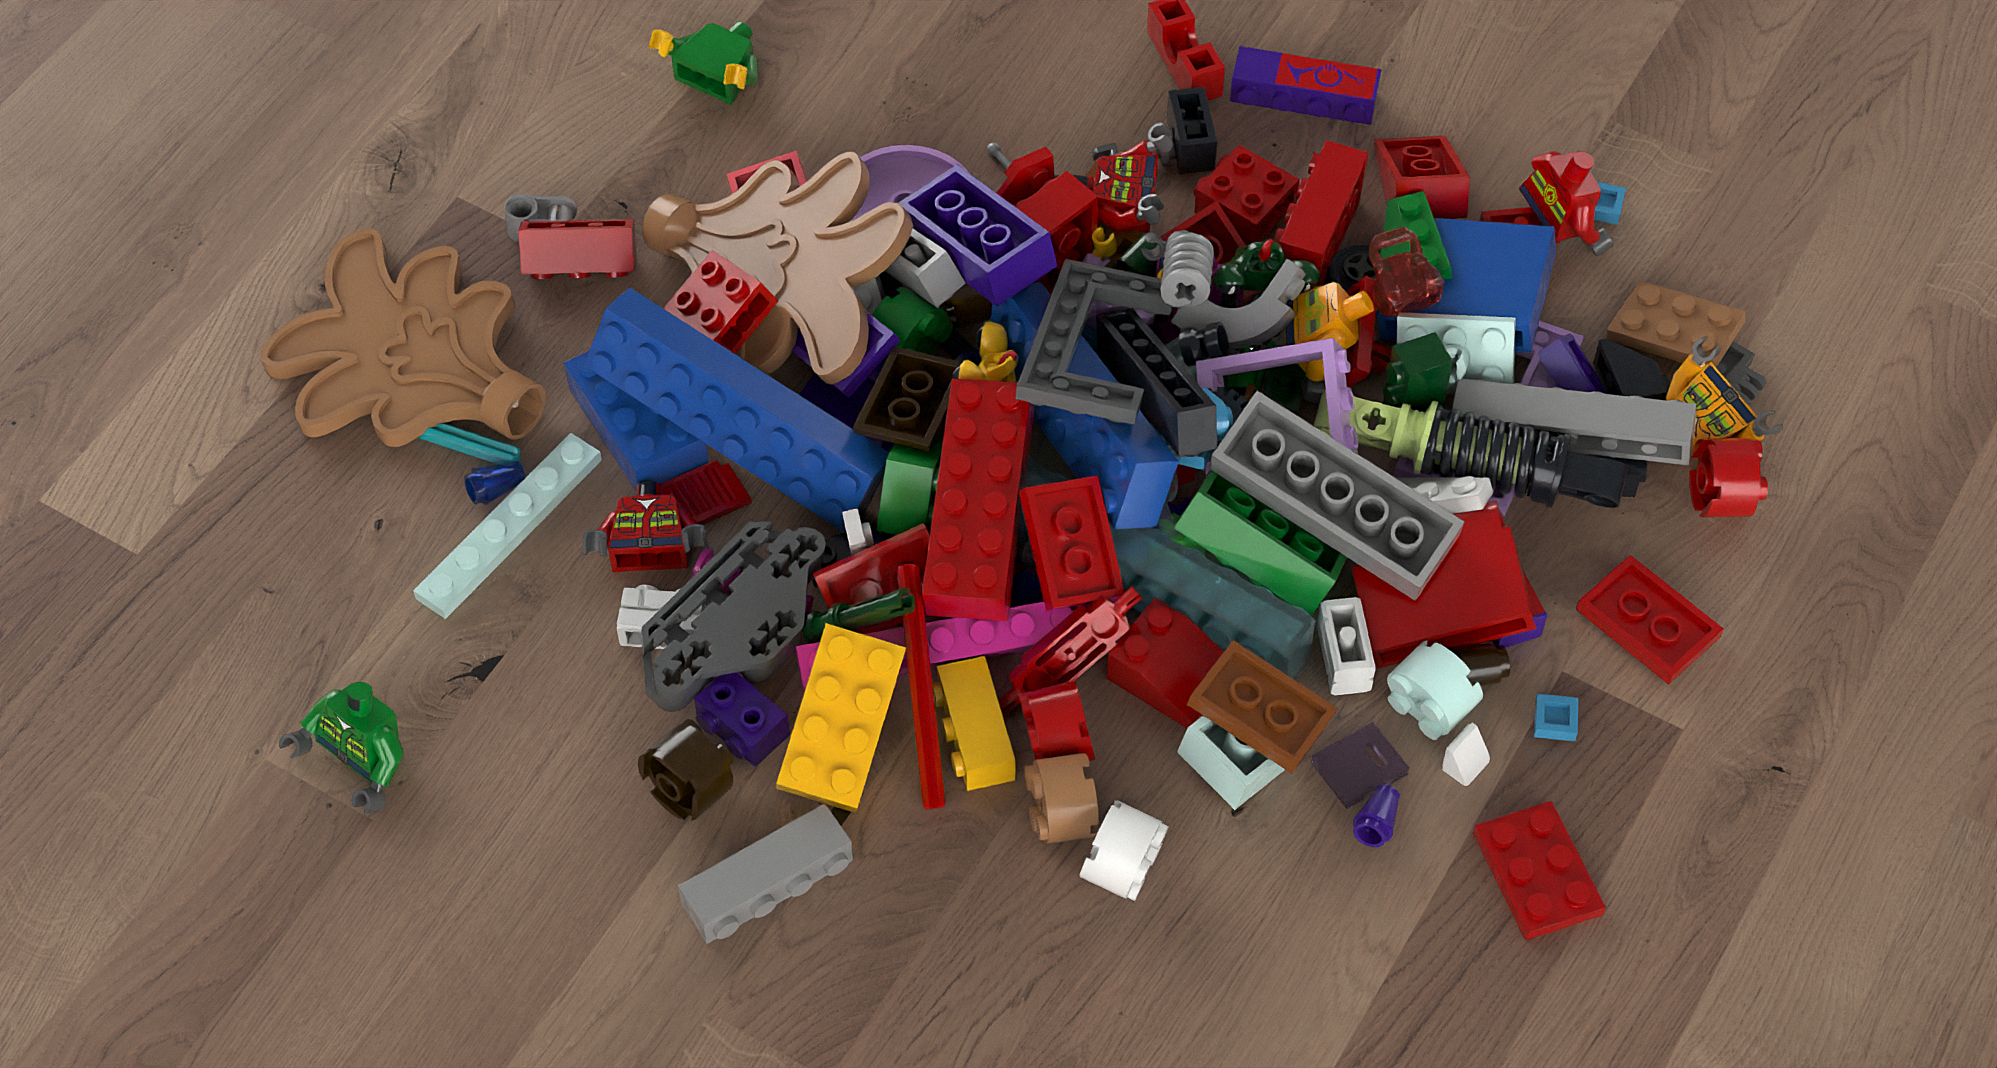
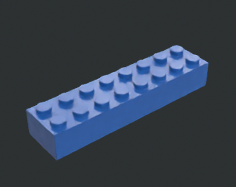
M1041 282L1030 284L998 307L992 303L990 322L998 323L1005 328L1008 340L1007 351L1014 350L1018 355V364L1014 369L1016 382H1019L1051 298L1050 293ZM1081 335L1068 373L1118 383ZM1034 405L1033 419L1040 426L1077 479L1098 476L1108 521L1114 529L1157 526L1179 461L1140 410L1134 425L1125 422L1116 423L1106 418L1088 414H1074L1068 410L1051 406Z
M629 287L605 309L584 363L585 367L844 533L846 532L842 512L858 508L860 517L865 513L884 476L886 459L889 455L888 451L863 435L853 433L852 428Z

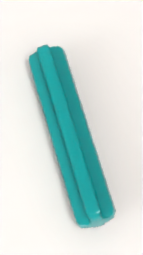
M439 423L433 428H427L425 433L417 437L511 469L517 467L522 456L521 449L517 446L447 423Z

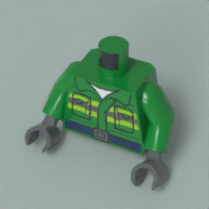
M354 682L342 690L334 689L321 697L300 722L303 727L299 731L283 735L280 738L279 747L284 748L295 742L296 750L290 758L301 756L311 751L313 743L311 735H316L317 743L371 783L369 788L356 790L352 795L351 803L353 807L367 804L364 813H372L383 809L385 806L386 797L382 789L384 786H389L399 764L402 762L404 751L399 740L397 718L394 711L373 696L372 687L368 683Z

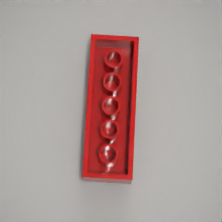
M952 378L922 588L926 616L1008 621L1022 512L1019 491L1025 488L1035 408L1034 404L1028 401L1015 399L1018 382Z

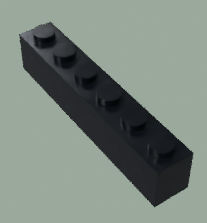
M1133 308L1096 315L1098 357L1120 384L1144 389L1140 409L1179 457H1195L1201 455L1204 451L1217 449L1216 404Z

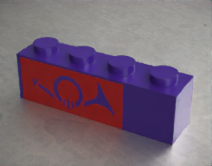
M1239 46L1232 75L1230 102L1371 125L1378 95L1381 69Z

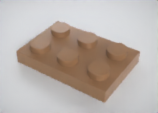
M1640 280L1607 328V339L1683 363L1690 354H1693L1695 342L1704 336H1709L1702 344L1703 351L1711 354L1717 346H1720L1721 351L1716 357L1706 361L1705 365L1712 362L1717 367L1745 324L1746 311Z

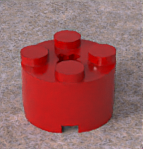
M1749 438L1697 440L1691 458H1698L1697 470H1689V489L1694 510L1702 511L1699 515L1701 518L1750 517L1756 510L1758 500L1766 499L1768 483L1766 477L1761 476L1760 462L1763 450L1759 440H1751Z
M1075 680L1019 694L1035 760L1085 753L1089 761L1095 760Z

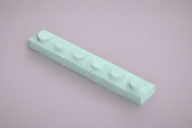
M570 433L413 590L415 599L446 619L602 461L600 451Z

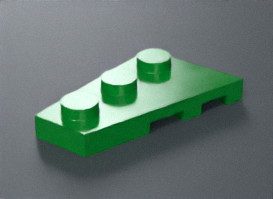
M1424 191L1387 200L1377 278L1378 296L1451 279V266Z

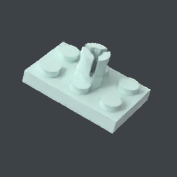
M1422 313L1398 314L1397 344L1433 332L1437 333L1453 360L1447 393H1456L1458 379H1483L1488 382L1514 383L1516 318Z

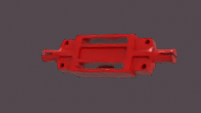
M1131 585L1115 601L1101 595L1098 600H1095L1087 608L1083 604L1080 605L1020 657L1023 662L1008 674L1013 688L998 700L1001 712L1004 715H1008L1012 709L1021 703L1019 694L1076 680L1117 645L1116 640L1130 629L1125 613L1143 599L1139 592Z

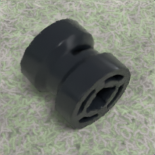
M1209 323L1204 329H1197L1194 326L1181 329L1179 334L1180 350L1183 360L1188 367L1196 366V361L1229 356V341L1223 323Z

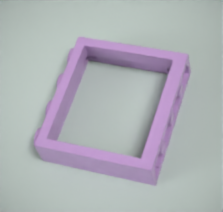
M1333 338L1196 361L1198 385L1201 388H1211L1215 392L1217 387H1224L1223 376L1323 359L1330 437L1352 451L1358 448L1357 432L1354 426H1350L1349 411L1354 410V397L1351 388L1346 385L1345 373L1350 372L1351 367L1347 361L1346 349H1343ZM1208 462L1205 467L1206 476L1211 470V462Z

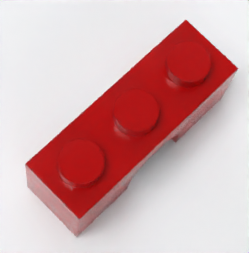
M1156 0L1149 2L1147 33L1179 89L1205 87L1208 101L1222 97L1225 66L1211 42L1199 45L1195 32L1196 17L1186 0Z

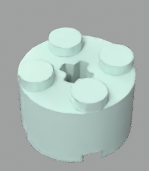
M1423 641L1387 678L1388 686L1392 692L1387 697L1390 705L1402 715L1408 712L1419 721L1418 725L1421 731L1432 740H1437L1441 735H1447L1482 700L1483 692L1478 682L1472 687L1466 678L1471 672L1466 664L1449 649L1436 642L1431 647H1427V641Z

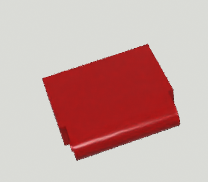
M1497 500L1487 502L1481 510L1453 513V515L1465 522L1460 536L1416 601L1362 566L1352 567L1358 598L1361 599L1374 663L1377 669L1401 663L1423 641H1427V647H1431L1436 642L1451 651L1537 629L1517 543L1511 527H1504V518L1502 512H1500Z

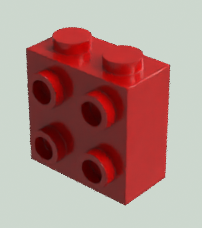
M1239 144L1229 155L1225 154L1221 157L1215 170L1208 177H1202L1196 184L1193 192L1195 196L1194 213H1198L1217 201L1244 243L1249 245L1254 242H1260L1286 215L1290 203H1297L1296 195L1300 179Z
M711 250L678 292L674 294L664 309L736 354L777 304L778 300L760 281L714 250Z

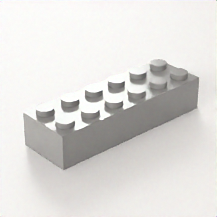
M1256 391L1212 454V471L1415 601L1460 536L1465 523L1259 391Z

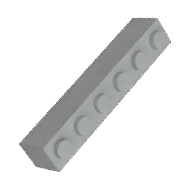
M1458 379L1452 409L1457 408L1461 411L1459 422L1465 412H1472L1475 415V423L1480 416L1484 415L1489 418L1490 426L1494 420L1500 419L1504 421L1505 429L1510 423L1518 424L1520 433L1524 427H1532L1535 432L1534 442L1538 434L1543 430L1550 433V438L1551 436L1557 437L1558 435L1569 434L1571 435L1570 451L1682 465H1689L1696 419V404L1685 403L1680 400L1666 401L1647 399L1641 396L1609 395L1597 391L1581 392L1565 390L1559 387L1544 388L1526 386L1521 383L1488 382L1483 379Z

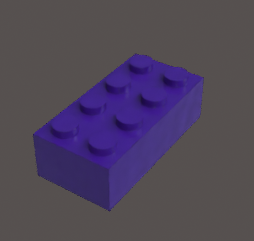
M958 164L898 203L911 216L912 228L946 250L964 281L997 307L1057 267L1049 231Z

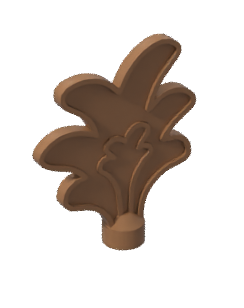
M848 151L832 159L800 187L795 174L788 166L781 161L774 160L759 167L735 193L714 203L697 204L674 194H664L658 197L648 208L643 221L642 234L645 244L650 249L673 259L682 260L690 266L692 273L711 250H714L760 281L778 300L777 304L735 355L769 375L778 369L791 354L797 340L799 327L806 343L813 371L825 383L835 384L851 375L859 366L868 343V318L865 307L855 292L854 287L872 280L896 260L908 242L913 223L911 216L905 208L895 202L883 203L851 221L860 210L867 196L869 172L861 158L856 153Z
M373 228L358 230L339 240L327 260L324 279L332 308L303 314L279 328L263 346L261 362L265 371L276 379H289L322 370L304 386L295 406L296 420L302 433L308 437L326 435L362 416L371 414L378 438L390 447L406 445L425 433L427 428H433L439 423L462 419L481 421L507 438L517 440L527 435L540 420L546 405V391L540 384L508 368L496 354L499 333L515 309V302L510 287L498 281H481L472 284L458 294L463 267L457 250L449 246L434 247L414 256L401 269L397 282L394 284L389 276L386 248L380 232Z

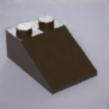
M893 346L854 424L853 433L930 451L944 436L953 373L962 362Z

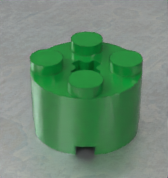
M908 287L896 289L900 294L894 299L886 296L876 307L872 316L894 332L900 339L896 347L934 355L940 344L950 337L953 324L947 320V314L943 309L935 307ZM889 354L883 359V363L886 362Z

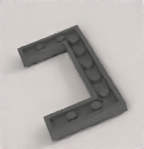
M1065 259L1017 384L1015 399L1028 401L1038 406L1046 405L1065 409L1074 414H1088L1106 418L1116 423L1125 422L1135 425L1144 389L1068 373V369L1093 300L1106 302L1111 306H1126L1140 309L1149 314L1170 316L1172 306L1165 304L1161 297V279Z

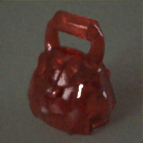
M1400 227L1373 236L1369 245V257L1374 266L1376 278L1371 294H1373V303L1382 315L1396 318L1399 313H1414L1430 308V306L1441 301L1445 280L1440 271L1433 267L1424 256L1419 238L1413 231L1406 227ZM1408 240L1410 242V252L1397 253L1385 259L1378 252L1379 249L1404 243Z

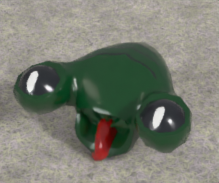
M1272 239L1254 242L1247 247H1239L1236 249L1233 259L1230 262L1221 264L1215 271L1213 284L1225 294H1234L1240 289L1244 291L1266 290L1287 258H1284L1281 245ZM1289 259L1306 273L1302 279L1305 281L1302 292L1310 291L1314 288L1316 283L1320 281L1319 271L1316 266L1309 261Z

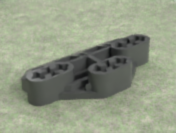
M772 521L749 522L642 626L641 643L645 694L660 709L667 712L682 710L715 676L740 672L750 681H766L795 653L796 646H800L802 640L807 585L814 579L812 573L822 569L826 542L824 536L818 530L800 527L795 531H791L789 528L785 531H771ZM765 542L771 543L766 548V553L770 555L766 560L754 552ZM740 568L743 572L729 585V590L733 593L727 597L717 587L721 583L723 584ZM703 605L705 609L691 622V627L695 630L689 634L679 625ZM662 643H665L667 647L653 660V665L656 667L653 674L651 652Z

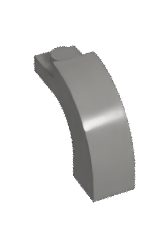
M1287 259L1264 293L1251 304L1240 308H1224L1206 299L1203 303L1193 307H1180L1171 322L1180 330L1193 326L1197 329H1204L1209 323L1221 322L1227 332L1229 349L1246 348L1260 344L1282 331L1297 315L1285 304L1289 299L1293 301L1300 294L1305 285V281L1302 279L1306 273L1298 265Z

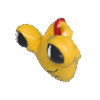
M986 322L976 334V342L980 347L979 354L982 361L977 366L969 360H964L953 373V378L1016 382L1014 369L1018 364V355L1014 350L1007 351V332L998 323Z

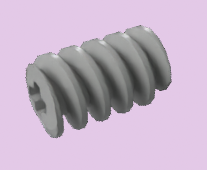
M1186 230L1175 231L1168 237L1165 245L1162 285L1160 287L1161 297L1165 304L1172 307H1193L1203 303L1210 294L1214 257L1213 246L1202 235Z

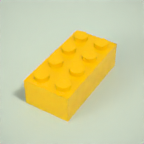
M827 623L825 624L778 776L776 789L856 813L906 647Z

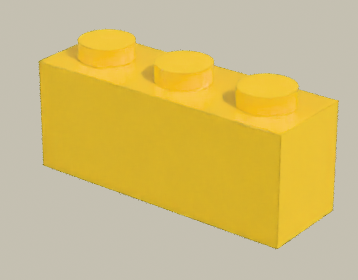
M985 656L937 666V682L932 683L934 702L936 707L943 706L946 717L941 718V725L945 741H953L956 752L951 753L955 776H963L967 791L1015 781V757Z

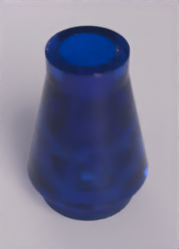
M515 461L508 464L472 468L471 473L464 476V484L469 498L475 505L479 503L487 505L519 485L526 476L520 462Z

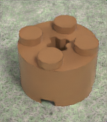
M1085 753L1038 759L1033 761V765L1024 767L1027 790L1032 791L1036 806L1029 807L1031 828L1033 832H1037L1039 841L1044 840L1046 844L1096 837L1098 832L1093 826L1099 825L1097 796L1094 779L1084 777L1082 767L1090 766Z

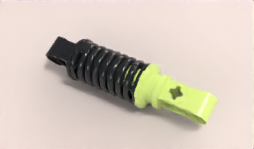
M1324 390L1313 426L1330 436L1326 390ZM1354 397V410L1349 411L1350 426H1354L1356 429L1358 443L1389 451V457L1397 459L1398 456H1403L1404 458L1412 459L1415 474L1432 475L1435 472L1439 473L1442 478H1451L1455 472V478L1467 477L1469 474L1474 478H1489L1493 490L1496 489L1500 481L1499 490L1502 494H1509L1514 486V494L1517 498H1524L1525 495L1530 496L1533 502L1545 504L1549 508H1552L1559 494L1585 500L1591 504L1606 508H1617L1620 505L1629 469L1628 466L1616 460L1596 458L1570 451L1571 435L1569 434L1558 435L1557 437L1551 436L1550 438V433L1543 430L1538 434L1534 442L1535 432L1532 427H1524L1520 433L1518 424L1510 423L1505 429L1504 421L1500 419L1494 420L1490 426L1489 418L1484 415L1480 416L1475 423V415L1472 412H1465L1459 422L1461 415L1459 409L1445 410L1436 401H1432L1426 412H1419V410H1412L1410 408L1411 405L1404 403L1401 408ZM1371 419L1379 420L1375 430L1368 429Z

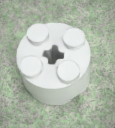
M1115 800L1094 839L1090 853L1092 855L1090 858L1086 857L1079 877L1125 899L1128 897L1135 901L1143 886L1150 865H1153L1163 844L1162 841L1169 826L1162 824V821Z

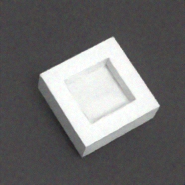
M858 508L842 512L851 554L854 555L867 549V547L874 546L869 522L861 524Z

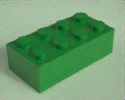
M1212 470L1209 471L1174 527L1191 544L1201 545L1213 553L1223 565L1238 569L1247 575L1254 585L1261 589L1270 590L1281 597L1288 607L1298 612L1302 611L1310 617L1336 582L1347 558Z

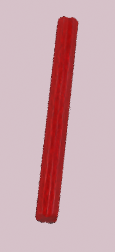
M906 564L899 566L897 573L899 589L905 587L910 590L908 594L901 597L913 594L915 598L914 611L910 614L902 615L922 802L924 809L934 810L943 808L946 802L920 567L917 564Z

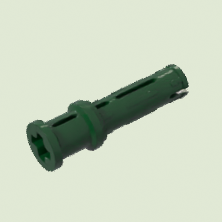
M904 587L856 604L849 605L840 602L833 604L829 610L824 612L817 610L805 614L803 634L810 644L818 643L821 641L826 623L856 632L858 628L876 624L893 617L910 614L915 609L914 595L909 594L908 596L901 597L910 591Z

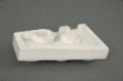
M1472 476L1462 478H1396L1451 514L1481 510L1493 494L1489 478H1474Z

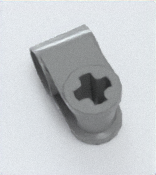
M513 195L504 204L508 236L515 242H519L518 229L522 222L572 220L577 215L578 206L573 199L566 196ZM559 206L561 207L560 213L557 210Z

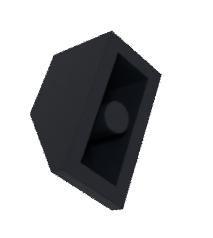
M1607 338L1599 340L1593 364L1609 395L1641 396L1647 399L1666 400L1670 382L1666 375H1662L1655 360Z

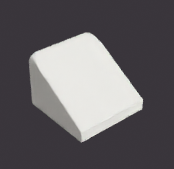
M1474 723L1468 724L1446 748L1442 764V770L1464 786L1469 785L1490 760L1488 750L1477 725Z

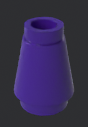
M1385 784L1379 785L1354 817L1353 833L1355 838L1362 844L1369 847H1380L1392 838L1398 801L1400 799V794L1394 787Z

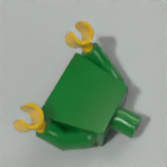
M737 21L730 30L710 23L701 30L682 38H673L670 33L663 30H653L648 48L658 49V53L662 57L671 56L674 80L730 105L735 101L741 89L754 86L758 81V60L753 55V45L749 40L753 33L751 28L744 22Z

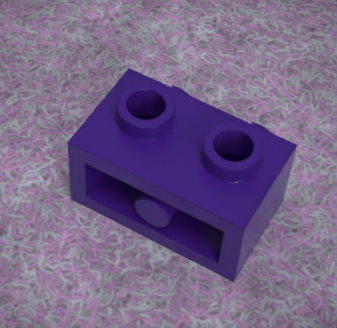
M736 672L719 675L694 697L697 714L695 719L698 725L707 734L713 735L715 733L725 741L727 749L733 756L740 760L745 758L755 767L790 736L788 714Z

